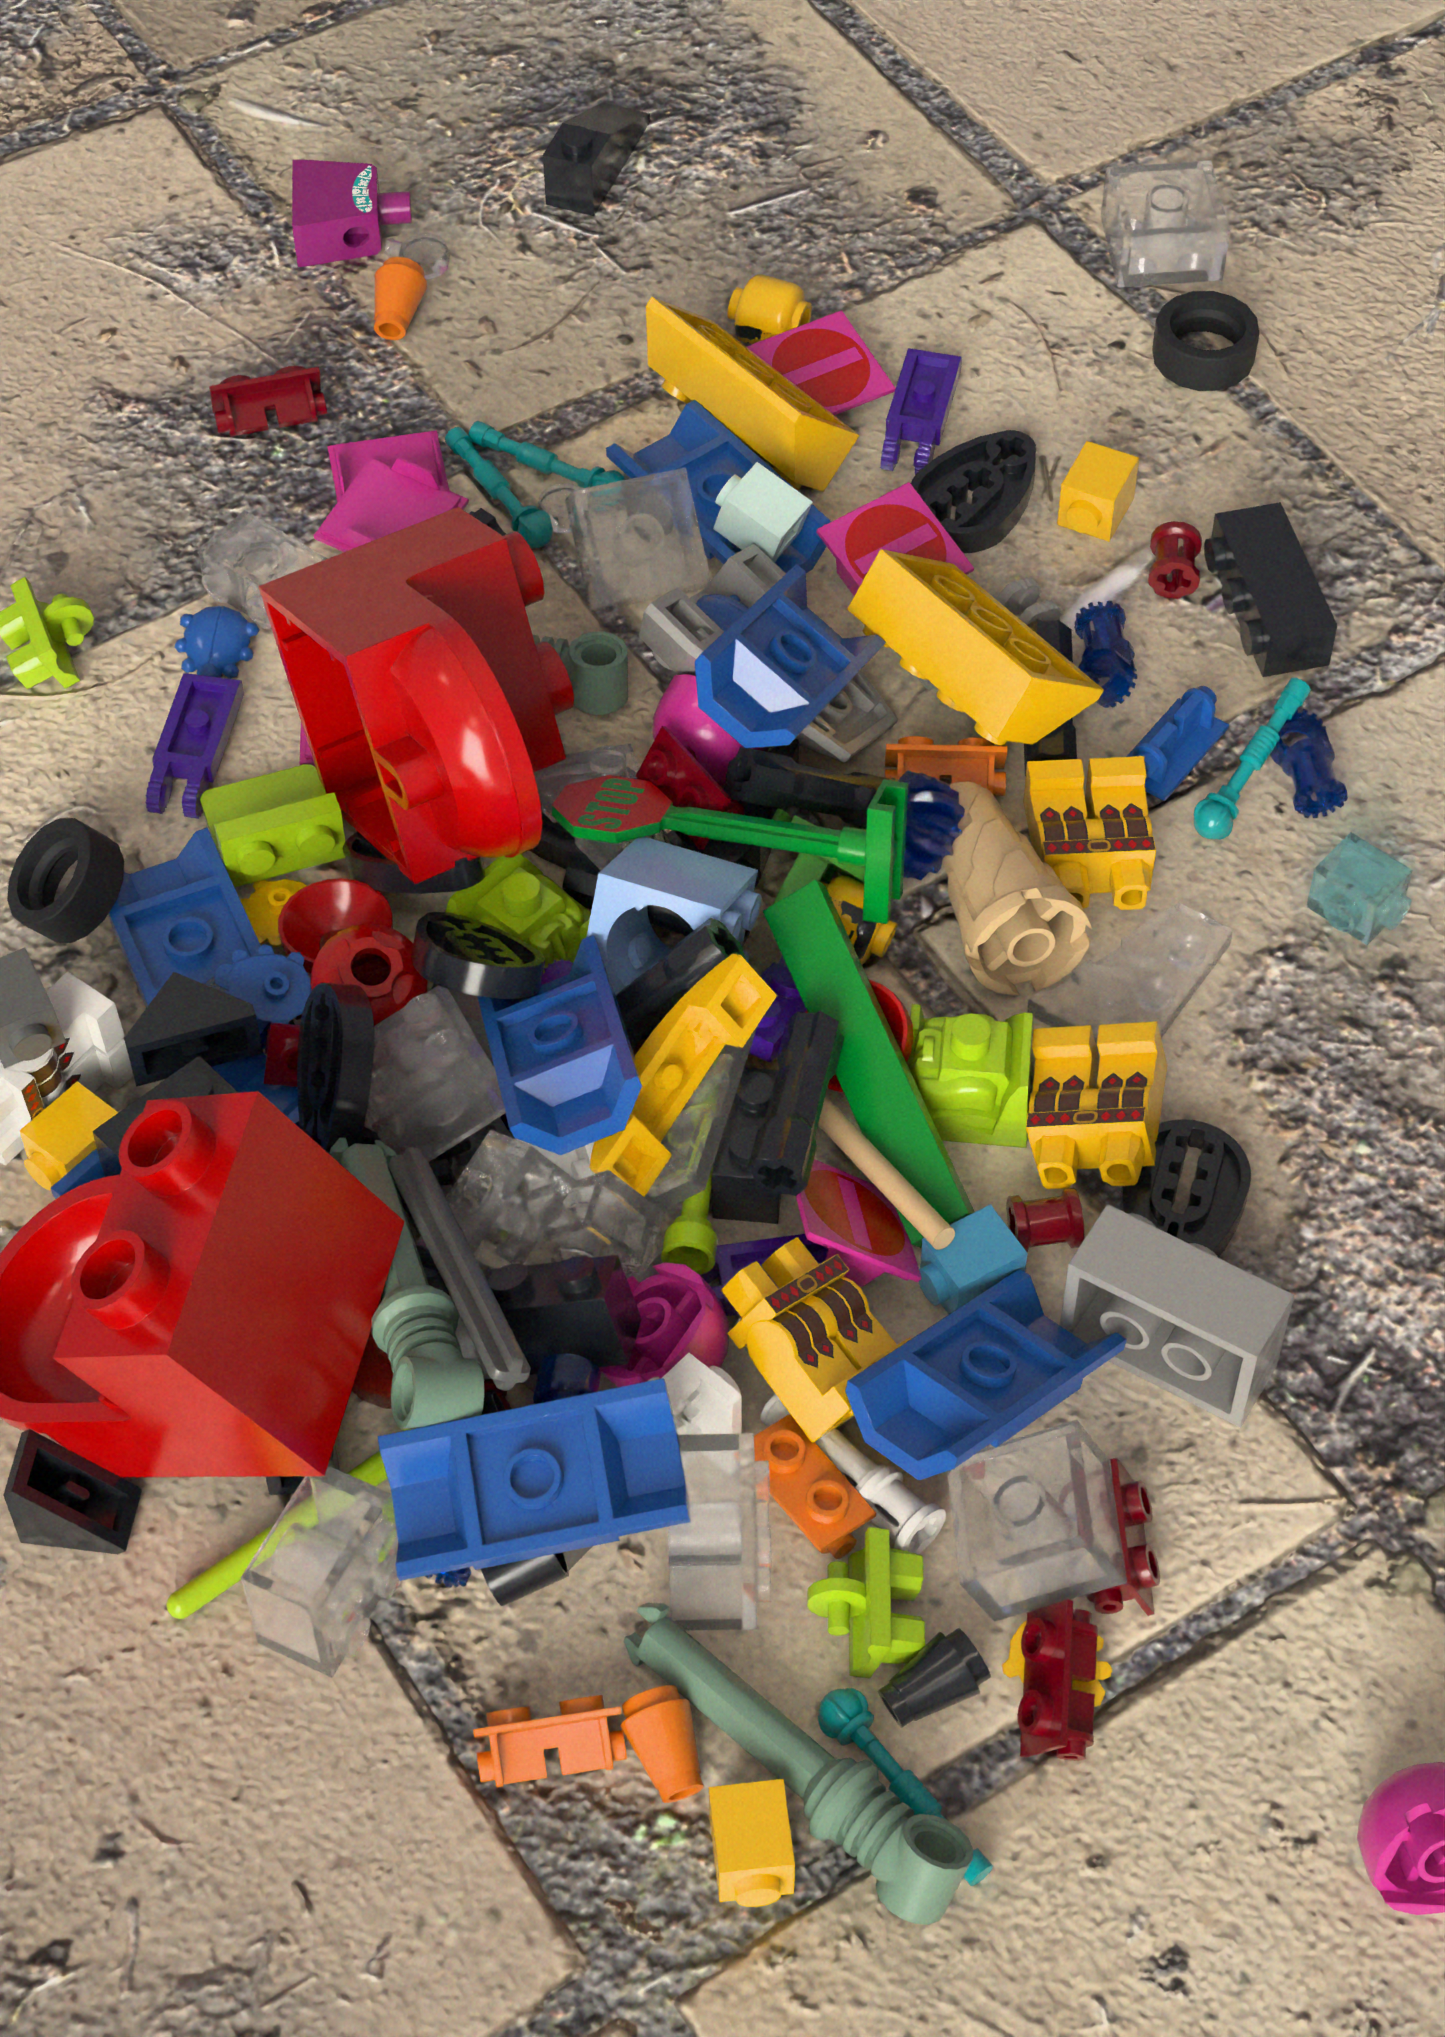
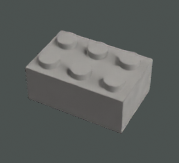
M1107 1204L1068 1264L1060 1326L1085 1343H1090L1117 1332L1126 1338L1127 1341L1124 1350L1108 1360L1109 1362L1241 1428L1277 1367L1294 1294L1281 1289L1275 1281L1267 1276L1256 1273L1251 1274L1218 1258L1213 1251L1203 1245L1187 1243L1156 1228L1150 1220L1141 1215L1127 1214Z

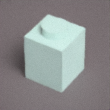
M756 462L742 479L735 474L721 489L715 501L716 504L721 506L713 529L741 550L755 543L775 562L801 532L813 502Z

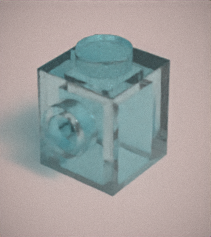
M1350 832L1315 867L1306 907L1325 918L1337 930L1348 933L1368 945L1385 927L1389 930L1395 929L1407 914L1411 905V898L1406 895L1413 870Z

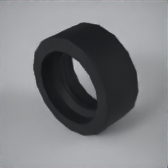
M1191 291L1175 296L1162 306L1156 319L1152 346L1154 364L1165 378L1181 387L1197 391H1219L1237 385L1249 375L1255 362L1259 339L1257 317L1247 304L1231 295L1215 291ZM1190 332H1210L1225 337L1233 342L1234 345L1220 350H1202L1185 344L1177 337Z
M59 818L43 826L28 840L16 859L10 875L7 901L12 916L24 926L57 943H73L88 936L105 920L117 901L124 879V858L120 847L106 835L76 818ZM77 861V866L70 883L54 901L61 879L68 868Z

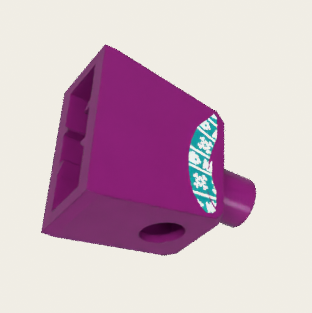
M293 160L292 229L298 267L377 255L382 251L381 225L412 223L410 191L380 193L377 167L374 165L352 162Z

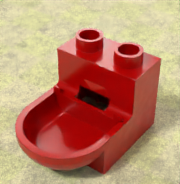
M457 507L258 586L316 770L326 794L335 793L342 817L388 860L395 862L403 874L414 884H417L454 868L455 861L465 857L468 861L477 857L497 858L505 856L512 858L535 848L539 844L542 834V811L534 772L567 759L555 715L574 706V693L567 670L556 650L546 641L535 645L525 607L543 600L545 593L544 582L535 555L520 533L513 531L502 536L460 507Z
M259 1091L147 1100L143 1112L131 1123L121 1141L119 1162L122 1170L120 1175L107 1176L90 1181L61 1195L34 1215L0 1253V1418L17 1429L23 1431L31 1429L37 1433L47 1434L66 1449L119 1477L325 1476L371 1331L372 1316L378 1308L405 1221Z

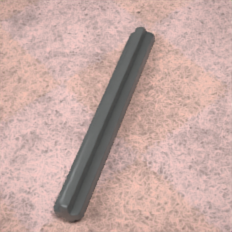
M408 1147L403 1155H393L389 1164L390 1172L489 1377L493 1379L496 1388L505 1391L511 1390L516 1383L526 1382L531 1368L428 1161L425 1160L421 1150L414 1147Z

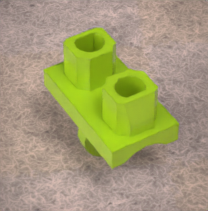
M26 577L11 584L16 603L0 611V636L11 650L29 640L31 641L6 656L13 674L27 689L34 687L51 676H54L65 689L79 682L80 678L67 644L70 646L81 644L84 640L83 636L92 628L94 616L89 604L80 598L58 594L53 597L52 603L49 605V603L40 602L36 599L31 583Z
M868 1527L865 1532V1547L851 1553L848 1558V1564L842 1561L829 1563L827 1566V1579L814 1582L808 1587L807 1607L812 1613L828 1618V1632L835 1636L849 1633V1676L871 1678L881 1663L907 1664L925 1646V1621L922 1617L891 1613V1598L914 1601L920 1593L924 1579L923 1556L890 1548V1532L888 1529Z

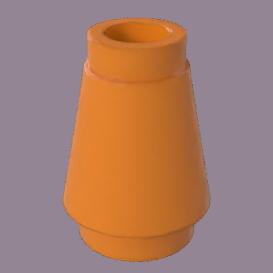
M392 257L387 259L382 267L375 272L374 331L384 339L400 340L405 336L406 330L427 290L424 270L417 262L405 257Z
M675 1685L655 1687L625 1701L621 1706L625 1720L620 1727L653 1785L659 1791L662 1802H676L701 1791L704 1788V1784L700 1776L701 1769L690 1701L680 1698Z

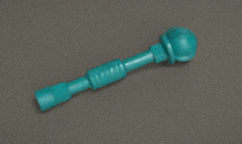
M480 421L474 422L469 430L468 436L475 444L485 448L490 447L499 452L504 451L516 456L517 462L547 475L555 473L576 482L578 486L584 488V496L597 506L612 507L619 504L616 501L617 493L622 488H625L626 485L624 476L618 471H605L604 468L599 466L591 471L584 468L579 469L558 460V456L555 453L527 441L522 443L505 437L503 433L496 431L494 427Z
M455 427L448 431L445 436L446 444L456 455H460L474 469V477L491 497L496 500L499 499L510 511V515L513 517L511 522L512 530L520 533L530 548H541L547 545L553 535L550 515L536 506H523L510 491V483L491 461L484 460L479 455L478 450L472 445V439L461 427Z
M1291 678L1274 706L1275 711L1266 725L1259 726L1240 755L1241 764L1228 784L1222 785L1218 793H1209L1205 799L1196 805L1193 822L1196 831L1202 837L1219 840L1224 839L1231 833L1233 820L1239 814V810L1236 807V803L1240 799L1239 793L1253 771H1259L1280 740L1278 733L1287 719H1292L1298 708L1302 706L1310 694L1311 688L1305 681L1299 678Z
M854 1688L835 1689L826 1694L820 1703L818 1722L822 1732L830 1738L837 1739L842 1746L855 1742L890 1782L889 1791L900 1798V1803H905L914 1810V1815H934L945 1819L941 1814V1804L938 1803L911 1770L902 1769L869 1729L873 1723L874 1715L868 1711L866 1697ZM978 1848L973 1850V1860L963 1877L970 1886L978 1884L993 1869V1865Z

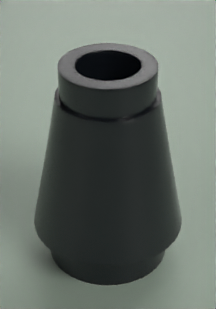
M958 1628L947 1636L938 1632L889 1680L887 1685L878 1690V1693L889 1713L897 1724L903 1728L913 1720L917 1721L980 1694L978 1686L991 1678V1674L971 1640Z

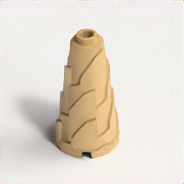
M969 781L950 784L934 802L937 818L934 827L938 835L941 858L948 876V895L960 928L965 958L974 976L986 989L1008 995H1020L1015 986L1018 983L1030 981L1035 992L1060 981L1080 963L1090 945L1085 929L1086 925L1091 928V924L1081 903L1067 891L1053 869L1046 862L1042 863L1027 837L1015 830L991 791L981 787L980 784Z

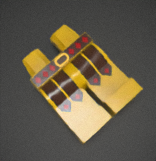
M1144 756L1089 759L1085 795L1083 789L1085 776L1082 759L1027 761L1023 804L1031 845L1042 863L1046 862L1053 869L1063 886L1081 903L1083 909L1089 907L1090 894L1112 893L1113 905L1120 910L1143 909L1146 906L1147 893L1151 890L1156 855L1145 792L1146 769Z
M1157 1021L1099 1025L1097 1046L1100 1058L1091 1025L1033 1029L1032 1050L1035 1057L1033 1091L1030 1094L1029 1113H1027L1026 1131L1044 1188H1070L1072 1184L1076 1183L1078 1169L1099 1168L1102 1181L1111 1186L1136 1185L1142 1166H1155V1142L1158 1136L1168 1066Z
M796 1237L775 1251L762 1264V1267L755 1261L740 1270L721 1289V1292L742 1318L727 1334L740 1350L747 1346L748 1354L756 1368L813 1444L854 1416L845 1392L847 1381L911 1340V1338L909 1337L898 1345L869 1311L868 1301L862 1289L852 1280L843 1277L849 1271V1268L838 1254L818 1264L800 1239Z

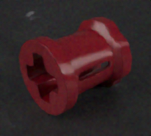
M1172 521L1163 523L1152 532L1150 548L1155 555V562L1149 569L1148 584L1157 595L1178 599L1194 593L1199 587L1200 571L1195 566V558L1201 551L1202 537L1193 525ZM1181 538L1183 539V546L1178 548V539ZM1172 572V581L1169 582L1167 574Z
M1075 1188L1064 1189L1061 1196L1023 1201L1019 1195L1008 1196L1006 1203L1008 1228L1027 1253L1029 1247L1066 1242L1071 1248L1080 1247L1084 1240V1219L1079 1195Z

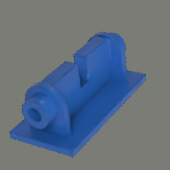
M1199 686L1188 689L1183 694L1182 699L1178 698L1126 756H1144L1146 769L1145 791L1163 801L1172 794L1229 728V724L1214 717L1217 697L1210 688Z

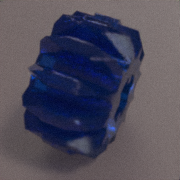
M908 770L900 779L891 778V780L908 783L904 878L911 877L921 881L929 872L938 873L941 869L943 858L946 855L952 856L954 854L952 845L955 838L963 833L958 828V823L964 816L965 808L959 804V792L950 788L948 783L924 773H915Z

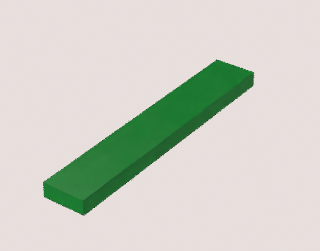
M815 879L763 910V913L808 1013L822 1011L839 1021L838 1029L844 1037L835 1074L862 1134L943 1219L951 1225L975 1211L828 890L823 883ZM896 1208L911 1244L922 1248V1239L924 1237Z

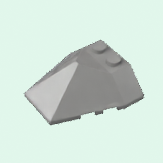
M753 543L729 557L705 589L689 598L677 587L652 601L644 610L638 637L652 649L654 658L662 666L673 670L677 675L689 674L696 676L695 660L724 632L696 605L699 598L709 594L737 595L741 600L740 602L750 608L786 573ZM860 670L852 681L796 739L799 740V746L845 763L890 730L897 723L898 719Z

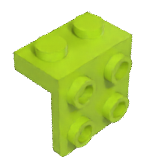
M304 764L212 788L203 792L200 797L202 810L211 837L234 888L345 858L343 853L345 834L339 803L334 792L326 794L316 767L313 765Z

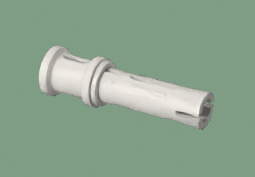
M776 1393L767 1402L761 1413V1421L768 1427L790 1414ZM836 1428L815 1442L876 1512V1517L870 1521L878 1528L889 1530L890 1538L895 1542L894 1548L920 1554L930 1545L945 1522L946 1513L943 1508L937 1503L927 1505L903 1484L904 1477L896 1467L886 1464L877 1466Z

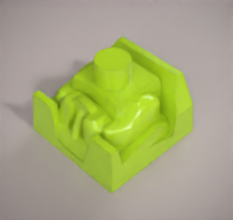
M522 854L512 858L498 857L484 869L485 877L481 882L472 887L457 891L449 898L445 912L463 915L492 925L525 941L544 955V968H547L548 964L554 963V960L560 961L563 959L567 961L569 959L570 962L574 963L582 939L587 937L591 912L569 896L552 879L543 875V872Z
M912 1004L910 1018L913 1025L914 1038L907 1065L942 1141L1027 1148L1026 1121L1027 1113H1029L1033 1013L1015 1014L1007 1018L1005 1022L996 1021L992 1016L986 1014L972 1013L952 1017L924 1018L921 1005Z

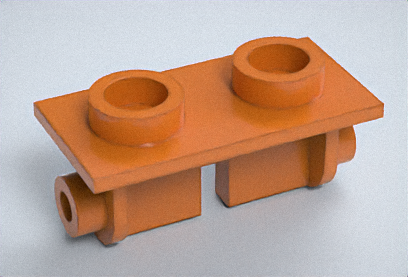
M921 736L903 737L898 740V744H886L885 767H897V769H885V778L908 783V797L914 800H936L939 796V778L951 779V784L956 782H973L988 789L994 796H1005L1006 772H994V769H1004L1008 746H994V743L985 738L978 737L961 739L958 741V745H934L932 739Z
M791 1414L734 1448L736 1455L822 1554L831 1553L835 1559H840L847 1555L857 1543V1540L851 1533L876 1517V1512L820 1447L815 1442L812 1444Z
M603 1695L560 1701L561 1716L532 1720L530 1706L486 1713L488 1727L473 1729L474 1738L489 1736L491 1746L490 1751L477 1752L480 1783L495 1780L496 1788L504 1787L503 1785L547 1778L544 1750L558 1748L562 1775L600 1769L612 1770L614 1761L627 1760L623 1730L609 1732L607 1718L621 1715V1707L605 1709Z

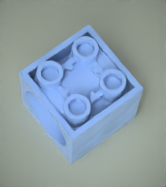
M648 837L637 838L630 843L598 874L587 937L594 935L598 942L615 995L667 956L672 950L657 937L652 929L648 918L647 905H657L674 911L685 919L693 930L710 918L716 919L726 925L729 932L742 946L745 930L750 931L753 928L761 906V894L754 892L758 870ZM743 950L746 961L749 962V952Z

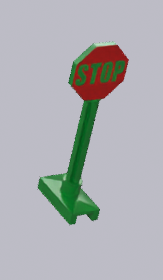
M606 775L568 784L552 804V816L576 838L617 844L657 834L661 830L668 829L692 836L837 858L839 864L865 868L864 921L888 924L891 916V899L900 900L903 894L908 783L883 779L867 808V829L844 826L842 830H835L695 807H674L673 802L651 781Z

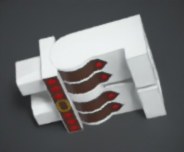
M68 971L46 991L55 1010L66 1043L48 1050L39 1058L21 1061L5 1069L0 1061V1163L3 1165H7L24 1149L19 1130L78 1081L94 1093L104 1082L119 1090L133 1077L123 1039L125 1036L115 1003Z

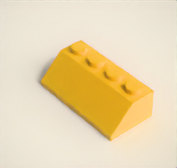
M651 296L646 305L648 366L665 379L661 387L685 403L696 400L762 460L765 458L774 466L773 470L797 491L804 485L824 492L858 439L859 434L714 321Z
M880 549L847 608L850 613L865 625L862 631L866 636H880L886 642L884 647L892 648L901 656L899 664L902 668L918 678L929 680L938 688L936 696L941 702L954 710L967 713L976 721L974 725L975 731L986 740L997 745L1004 746L1007 741L1035 744L1099 700L1104 691L1102 687L951 563Z

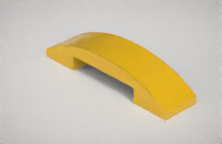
M731 954L708 972L674 1005L649 1035L635 1055L634 1061L642 1088L625 1129L594 1142L589 1168L628 1207L638 1208L671 1158L672 1154L662 1145L661 1141L725 1044L743 1048L777 997L775 992L741 955Z

